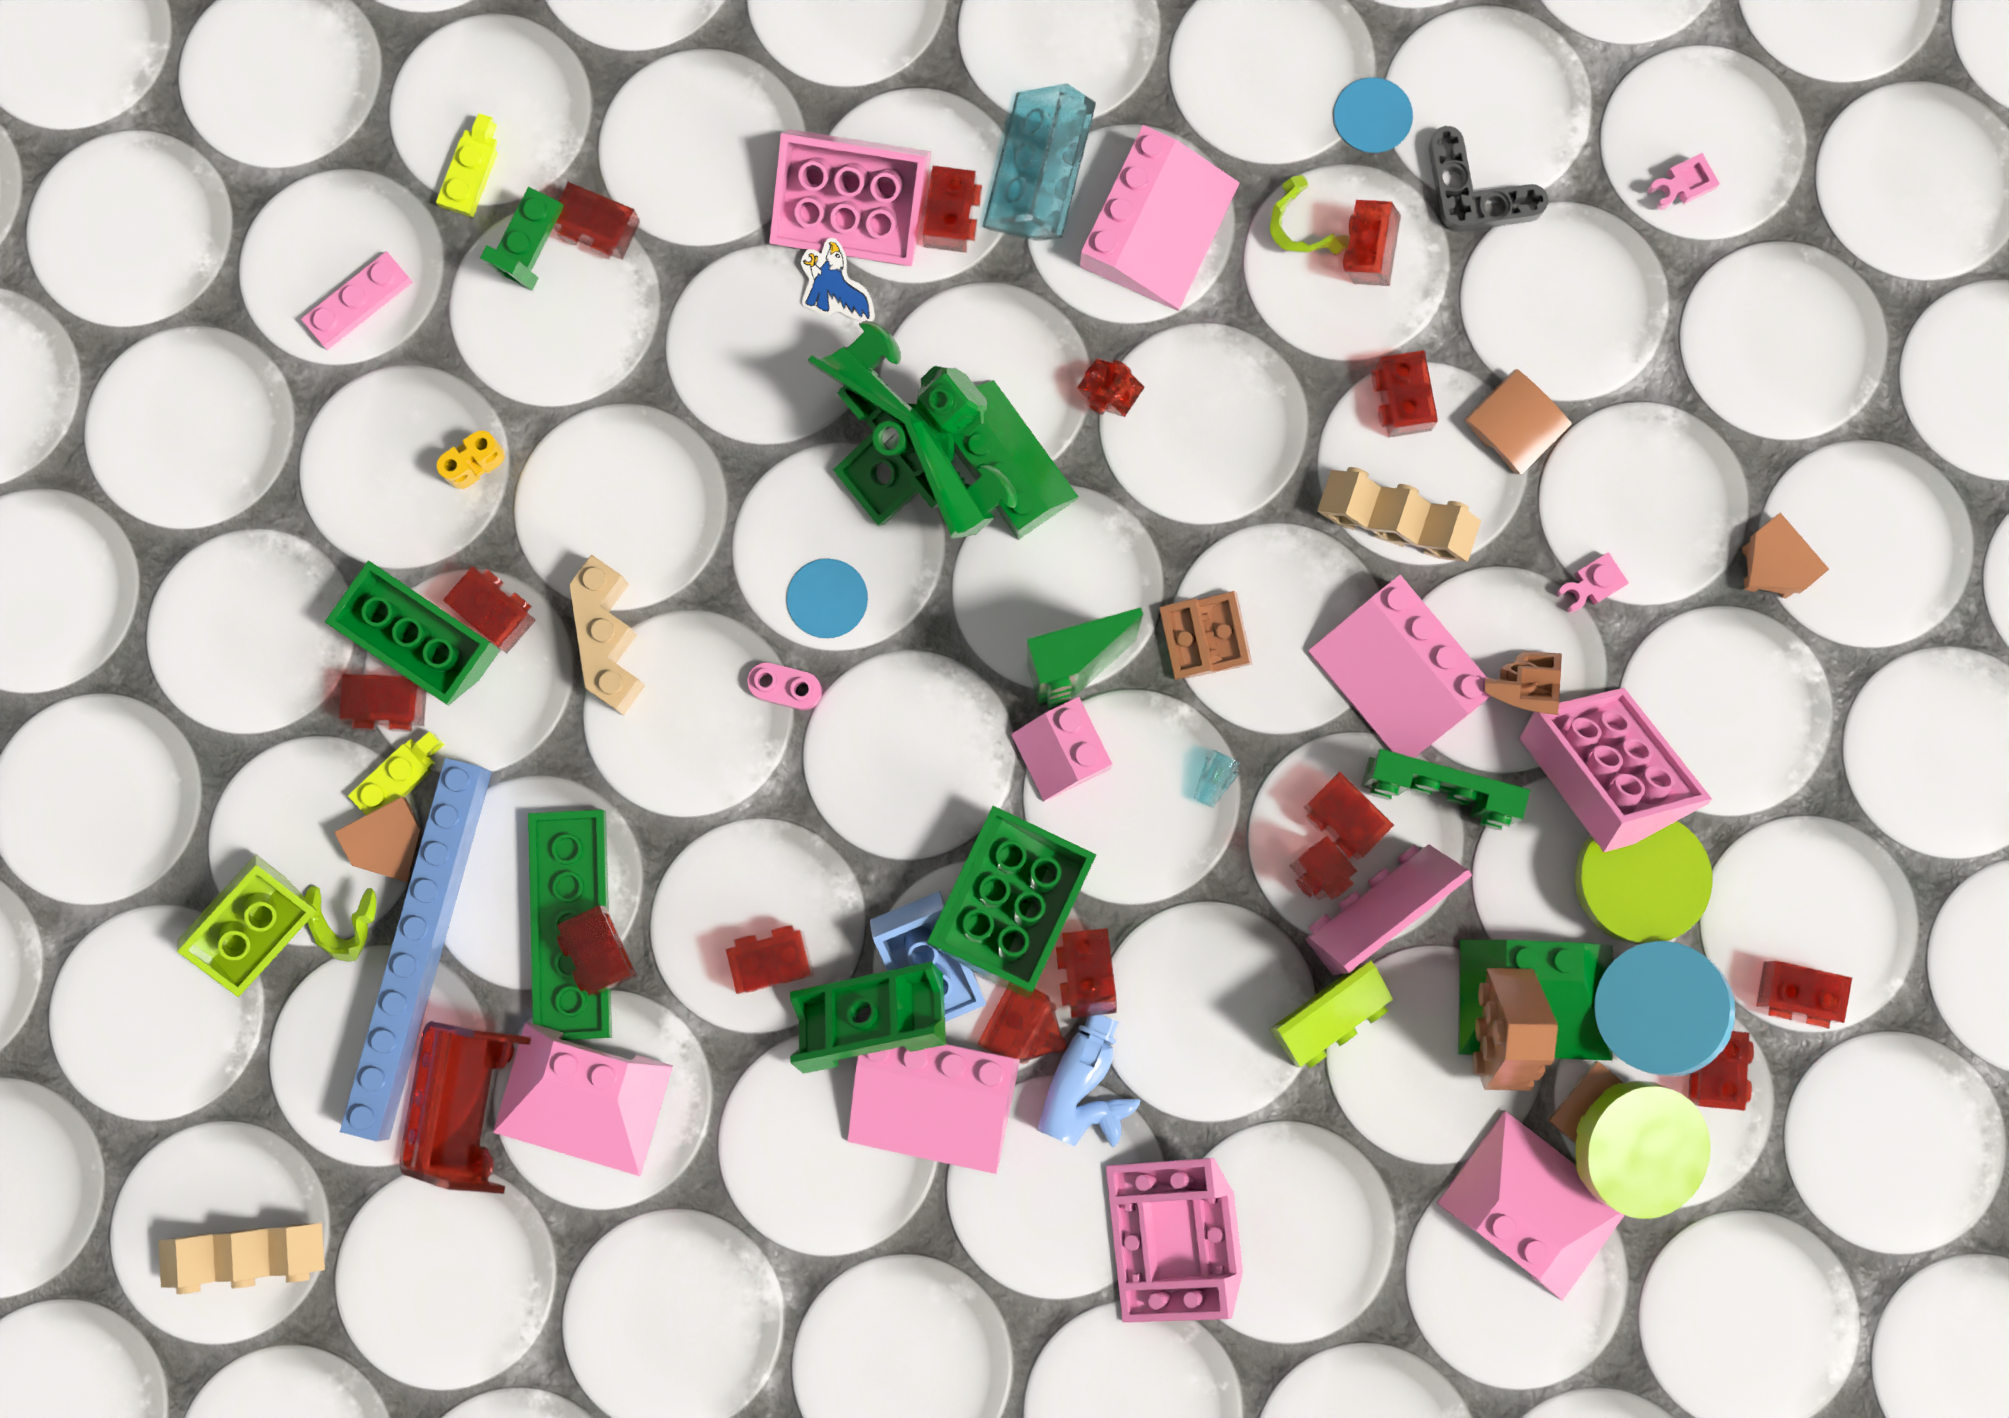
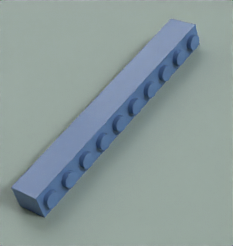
M448 758L444 760L340 1128L341 1133L373 1141L390 1139L492 771L481 766Z

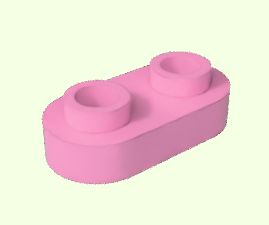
M761 663L756 665L748 675L749 690L761 701L806 711L814 708L822 697V687L818 679L808 672L773 663ZM764 675H770L773 678L772 684L768 687L760 686V679ZM798 685H808L809 691L805 696L796 695L795 690Z

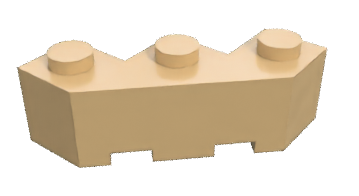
M1348 467L1347 471H1330L1317 510L1323 516L1337 525L1354 530L1355 526H1360L1363 529L1374 532L1373 537L1404 547L1405 544H1412L1416 547L1425 548L1423 554L1437 559L1468 562L1481 520L1469 512L1467 505L1457 501H1448L1447 505L1431 504L1418 495L1419 490L1406 484H1398L1397 488L1381 487L1368 478L1369 474L1366 471L1355 467Z
M591 554L569 584L584 684L588 691L624 716L645 687L638 678L616 664L637 636L628 625L609 613L629 583L622 575Z
M302 1223L275 1228L264 1227L158 1240L161 1288H176V1294L200 1292L201 1284L211 1282H231V1289L255 1286V1278L267 1276H285L286 1283L310 1280V1272L325 1270L322 1223Z

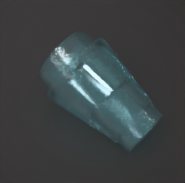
M1213 750L1211 756H1206L1194 799L1214 808L1216 802L1220 800L1240 774L1237 772L1240 762L1217 750Z

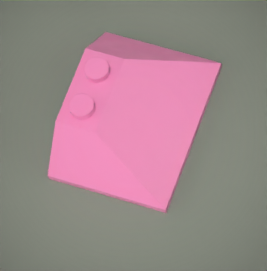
M526 1022L493 1133L640 1176L673 1065L636 1055L632 1060L561 1040L563 1032Z
M1503 1111L1436 1202L1466 1227L1473 1229L1530 1274L1529 1276L1562 1301L1624 1217L1623 1214L1603 1204L1590 1193L1581 1181L1573 1162L1506 1111Z
M1203 1158L1107 1165L1106 1173L1122 1322L1232 1318L1243 1268L1234 1192L1215 1159Z

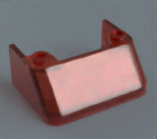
M430 1021L426 1024L420 1039L400 1151L399 1164L403 1175L446 1190L504 1194V1185L488 1181L493 1172L494 1161L488 1149L480 1145L493 1069L501 1070L506 1063L510 1062L514 1052L513 1043L530 1045L531 1037Z

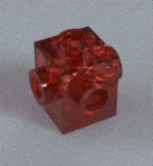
M1096 358L1094 363L1085 372L1084 378L1077 386V389L1087 398L1085 404L1096 413L1103 415L1106 411L1125 417L1145 387L1133 376L1131 369L1124 363L1115 359L1112 362Z

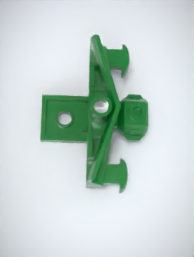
M868 320L859 323L864 332L849 347H842L833 354L821 359L811 356L808 359L809 364L843 385L837 394L859 420H865L873 430L833 471L878 526L885 525L918 493L931 509H940L952 539L977 535L995 518L991 512L1000 503L1004 502L1011 508H1015L1018 505L1019 498L1015 486L997 467L985 463L978 465L977 470L982 476L969 487V483H964L965 478L960 477V472H956L955 466L951 463L954 459L953 434L971 436L984 423L983 414L987 411L986 398L965 373L957 368L933 366L921 378V388L918 390L917 404L906 403L888 387V384L883 382V378H878V374L874 371L885 358L893 364H899L901 361L899 346L885 328ZM882 463L887 464L891 470V478L886 484L881 483L876 474L878 466Z

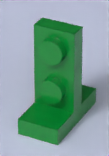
M528 186L497 249L486 245L480 259L500 275L533 290L539 278L531 271L564 205Z

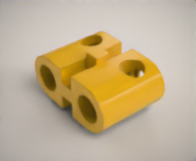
M484 430L476 431L462 440L463 443L457 449L452 447L439 457L437 461L438 473L454 488L465 489L480 479L481 475L486 472L490 473L504 461L505 451L489 432Z

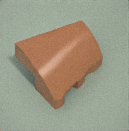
M1523 651L1515 658L1513 663L1506 664L1501 668L1500 678L1497 680L1487 678L1485 680V692L1502 702L1518 708L1558 715L1562 654Z

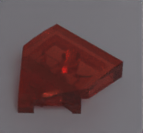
M1006 988L977 1045L994 1054L1020 1059L1021 1064L1029 1063V1060L1052 1052L1058 1053L1067 1049L1056 1017V1005L1050 1001L1048 995L1037 989H1034L1028 999Z

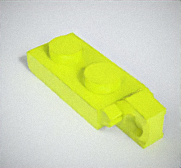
M478 113L472 126V131L465 130L436 200L438 207L471 218L474 217L498 154L496 151L497 141L493 139L497 124L494 123L492 117Z
M430 731L417 742L410 739L393 752L348 797L365 815L400 797H406L432 772L430 769L435 762L431 757L445 744Z

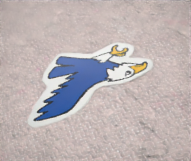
M828 238L821 254L814 249H808L801 259V265L809 278L802 298V305L821 315L830 316L838 311L855 320L862 322L866 320L873 321L875 312L872 299L868 291L860 283L849 279L846 255L841 244L835 238Z

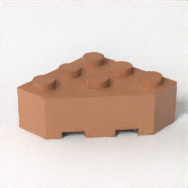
M1487 968L1486 982L1479 985V1004L1483 1006V1015L1476 1019L1477 1041H1480L1479 1052L1473 1053L1474 1075H1479L1484 1090L1531 1091L1534 1087V1080H1539L1545 1073V1065H1551L1554 1061L1558 1024L1534 969Z

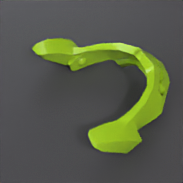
M1302 175L1290 177L1282 184L1285 195L1273 206L1270 233L1275 243L1287 251L1299 253L1328 248L1334 255H1338L1350 247L1354 241L1348 235L1336 237L1334 233L1311 245L1306 244L1304 241L1294 242L1290 239L1282 228L1281 220L1284 211L1289 203L1309 186L1307 179Z
M315 886L309 887L305 898L317 909V912L308 921L315 944L337 960L356 961L367 940L368 923L374 921L377 903L375 891L372 888H367L364 892L357 911L351 917L355 936L349 940H343L337 937L330 929L322 914L320 888Z

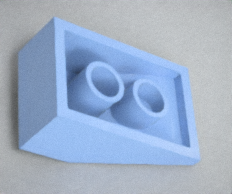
M938 891L870 919L872 938L887 971L932 962L943 973L946 1022L985 1006L986 1001L973 970L926 944L945 906L941 892Z

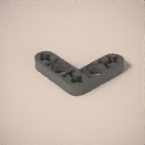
M1443 126L1434 132L1429 143V156L1440 217L1443 225L1448 230L1463 232L1535 221L1542 216L1548 205V195L1542 187L1535 184L1474 192L1462 133L1452 126ZM1442 138H1446L1450 144L1454 143L1449 153L1450 161L1445 162L1447 157L1445 147L1438 146ZM1447 171L1459 173L1462 178V184L1457 187L1446 185L1443 181V174ZM1460 196L1458 200L1459 210L1467 212L1462 220H1458L1457 215L1450 214L1455 207L1454 197ZM1527 196H1530L1533 202L1538 201L1534 210H1530L1527 204L1517 205L1514 214H1512V205L1523 203ZM1489 200L1499 201L1504 207V213L1498 217L1489 215L1485 210V203Z

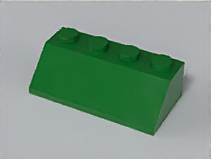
M993 380L976 386L987 400V411L983 414L984 423L971 436L953 434L954 451L976 481L982 476L977 470V466L983 463L997 467L1011 480L1018 493V505L1015 508H1011L1002 502L996 509L1019 540L1076 501L1079 496Z
M369 560L325 620V623L448 706L481 679L501 650Z

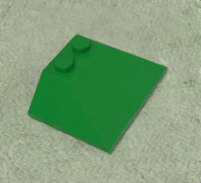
M1459 940L1458 1054L1473 1055L1474 1052H1479L1480 1041H1477L1475 1027L1477 1017H1482L1483 1006L1479 1004V985L1486 982L1487 968L1534 969L1558 1024L1554 1058L1613 1061V1052L1603 1040L1595 1017L1596 991L1604 972L1613 962V946L1579 942L1530 940Z

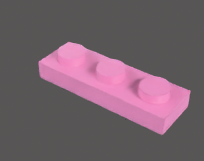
M386 251L301 318V320L328 350L413 282Z

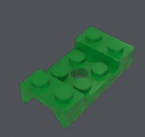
M1379 749L1376 758H1368L1361 785L1362 787L1370 788V795L1391 800L1392 796H1399L1410 789L1413 792L1424 795H1432L1433 791L1447 794V801L1460 805H1469V802L1472 801L1474 804L1471 817L1480 819L1479 824L1481 826L1495 830H1502L1503 826L1510 827L1511 824L1523 820L1530 790L1384 749Z
M932 962L790 992V1000L799 1020V1049L790 1055V1063L803 1074L839 1067L838 1060L874 1052L905 1047L909 1052L946 1045L943 973ZM871 1007L870 1017L865 1022L857 1023L856 1018L861 1010Z

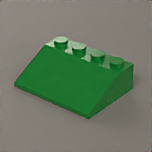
M1135 608L1027 639V666L1039 707L1047 705L1048 709H1054L1069 702L1071 697H1075L1127 650L1137 639L1143 617L1142 608Z
M992 806L926 944L992 982L1029 999L1097 854L998 807Z

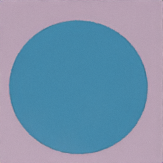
M1369 77L1351 83L1341 92L1334 108V121L1339 134L1349 145L1360 151L1379 153L1396 147L1406 138L1412 126L1413 110L1408 96L1399 86L1386 79Z
M819 559L803 566L792 578L787 592V606L795 624L807 634L818 638H836L853 630L862 620L868 604L867 588L861 575L851 565L836 559Z

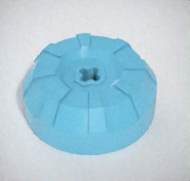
M1654 941L1637 945L1625 951L1609 965L1596 991L1595 1017L1603 1040L1610 1050L1626 1064L1652 1075L1678 1077L1694 1073L1703 1068L1724 1050L1731 1038L1734 1026L1735 1000L1726 977L1703 954L1680 943Z

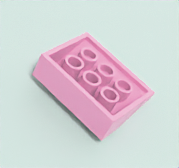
M1143 125L1081 251L1080 267L1179 311L1236 193L1239 182L1178 140Z
M793 129L781 133L769 244L806 250L814 249L822 252L828 238H835L841 244L846 256L912 266L927 188L931 151Z
M1401 575L1397 576L1308 650L1312 658L1391 752L1415 758L1491 697V695L1485 692V680L1487 677Z
M1625 688L1559 703L1558 715L1534 712L1519 738L1603 852L1635 844L1709 804L1712 799Z
M1413 845L1397 858L1401 862L1397 868L1389 872L1385 867L1369 879L1368 883L1372 887L1361 896L1357 891H1354L1338 904L1342 909L1331 919L1325 914L1308 928L1312 934L1305 938V940L1332 975L1349 973L1473 875L1467 868L1431 845H1426L1420 850L1416 845Z
M950 1044L909 1052L905 1047L860 1055L856 1064L847 1142L997 1174L1020 1059Z

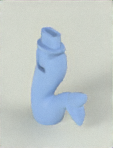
M1090 1010L1085 1025H1079V1032L1071 1040L1053 1076L1044 1103L1038 1131L1076 1146L1084 1132L1092 1124H1099L1111 1147H1115L1119 1142L1122 1130L1120 1121L1134 1113L1140 1104V1099H1113L1106 1102L1093 1101L1078 1107L1076 1106L1084 1096L1102 1081L1109 1070L1113 1058V1047L1110 1045L1116 1042V1039L1112 1037L1118 1021Z

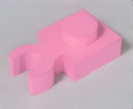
M1703 153L1670 168L1666 173L1669 179L1659 178L1655 180L1647 191L1652 193L1656 190H1662L1666 194V198L1659 201L1656 205L1658 210H1663L1669 207L1677 196L1680 197L1684 205L1715 190L1720 183Z
M1608 552L1574 574L1579 583H1566L1558 589L1556 594L1558 597L1566 592H1571L1575 595L1576 602L1567 608V611L1572 613L1585 604L1588 596L1595 605L1625 587L1629 582Z

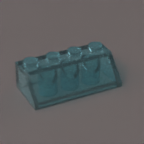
M1068 83L1016 93L982 227L987 230L1035 241L1062 238L1072 197L1075 192L1081 161L1084 156L1089 129L1092 124V117L1096 106L1095 101Z

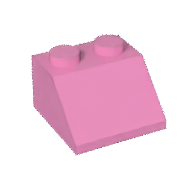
M1080 697L1042 714L1011 734L1044 802L1111 770L1113 765Z

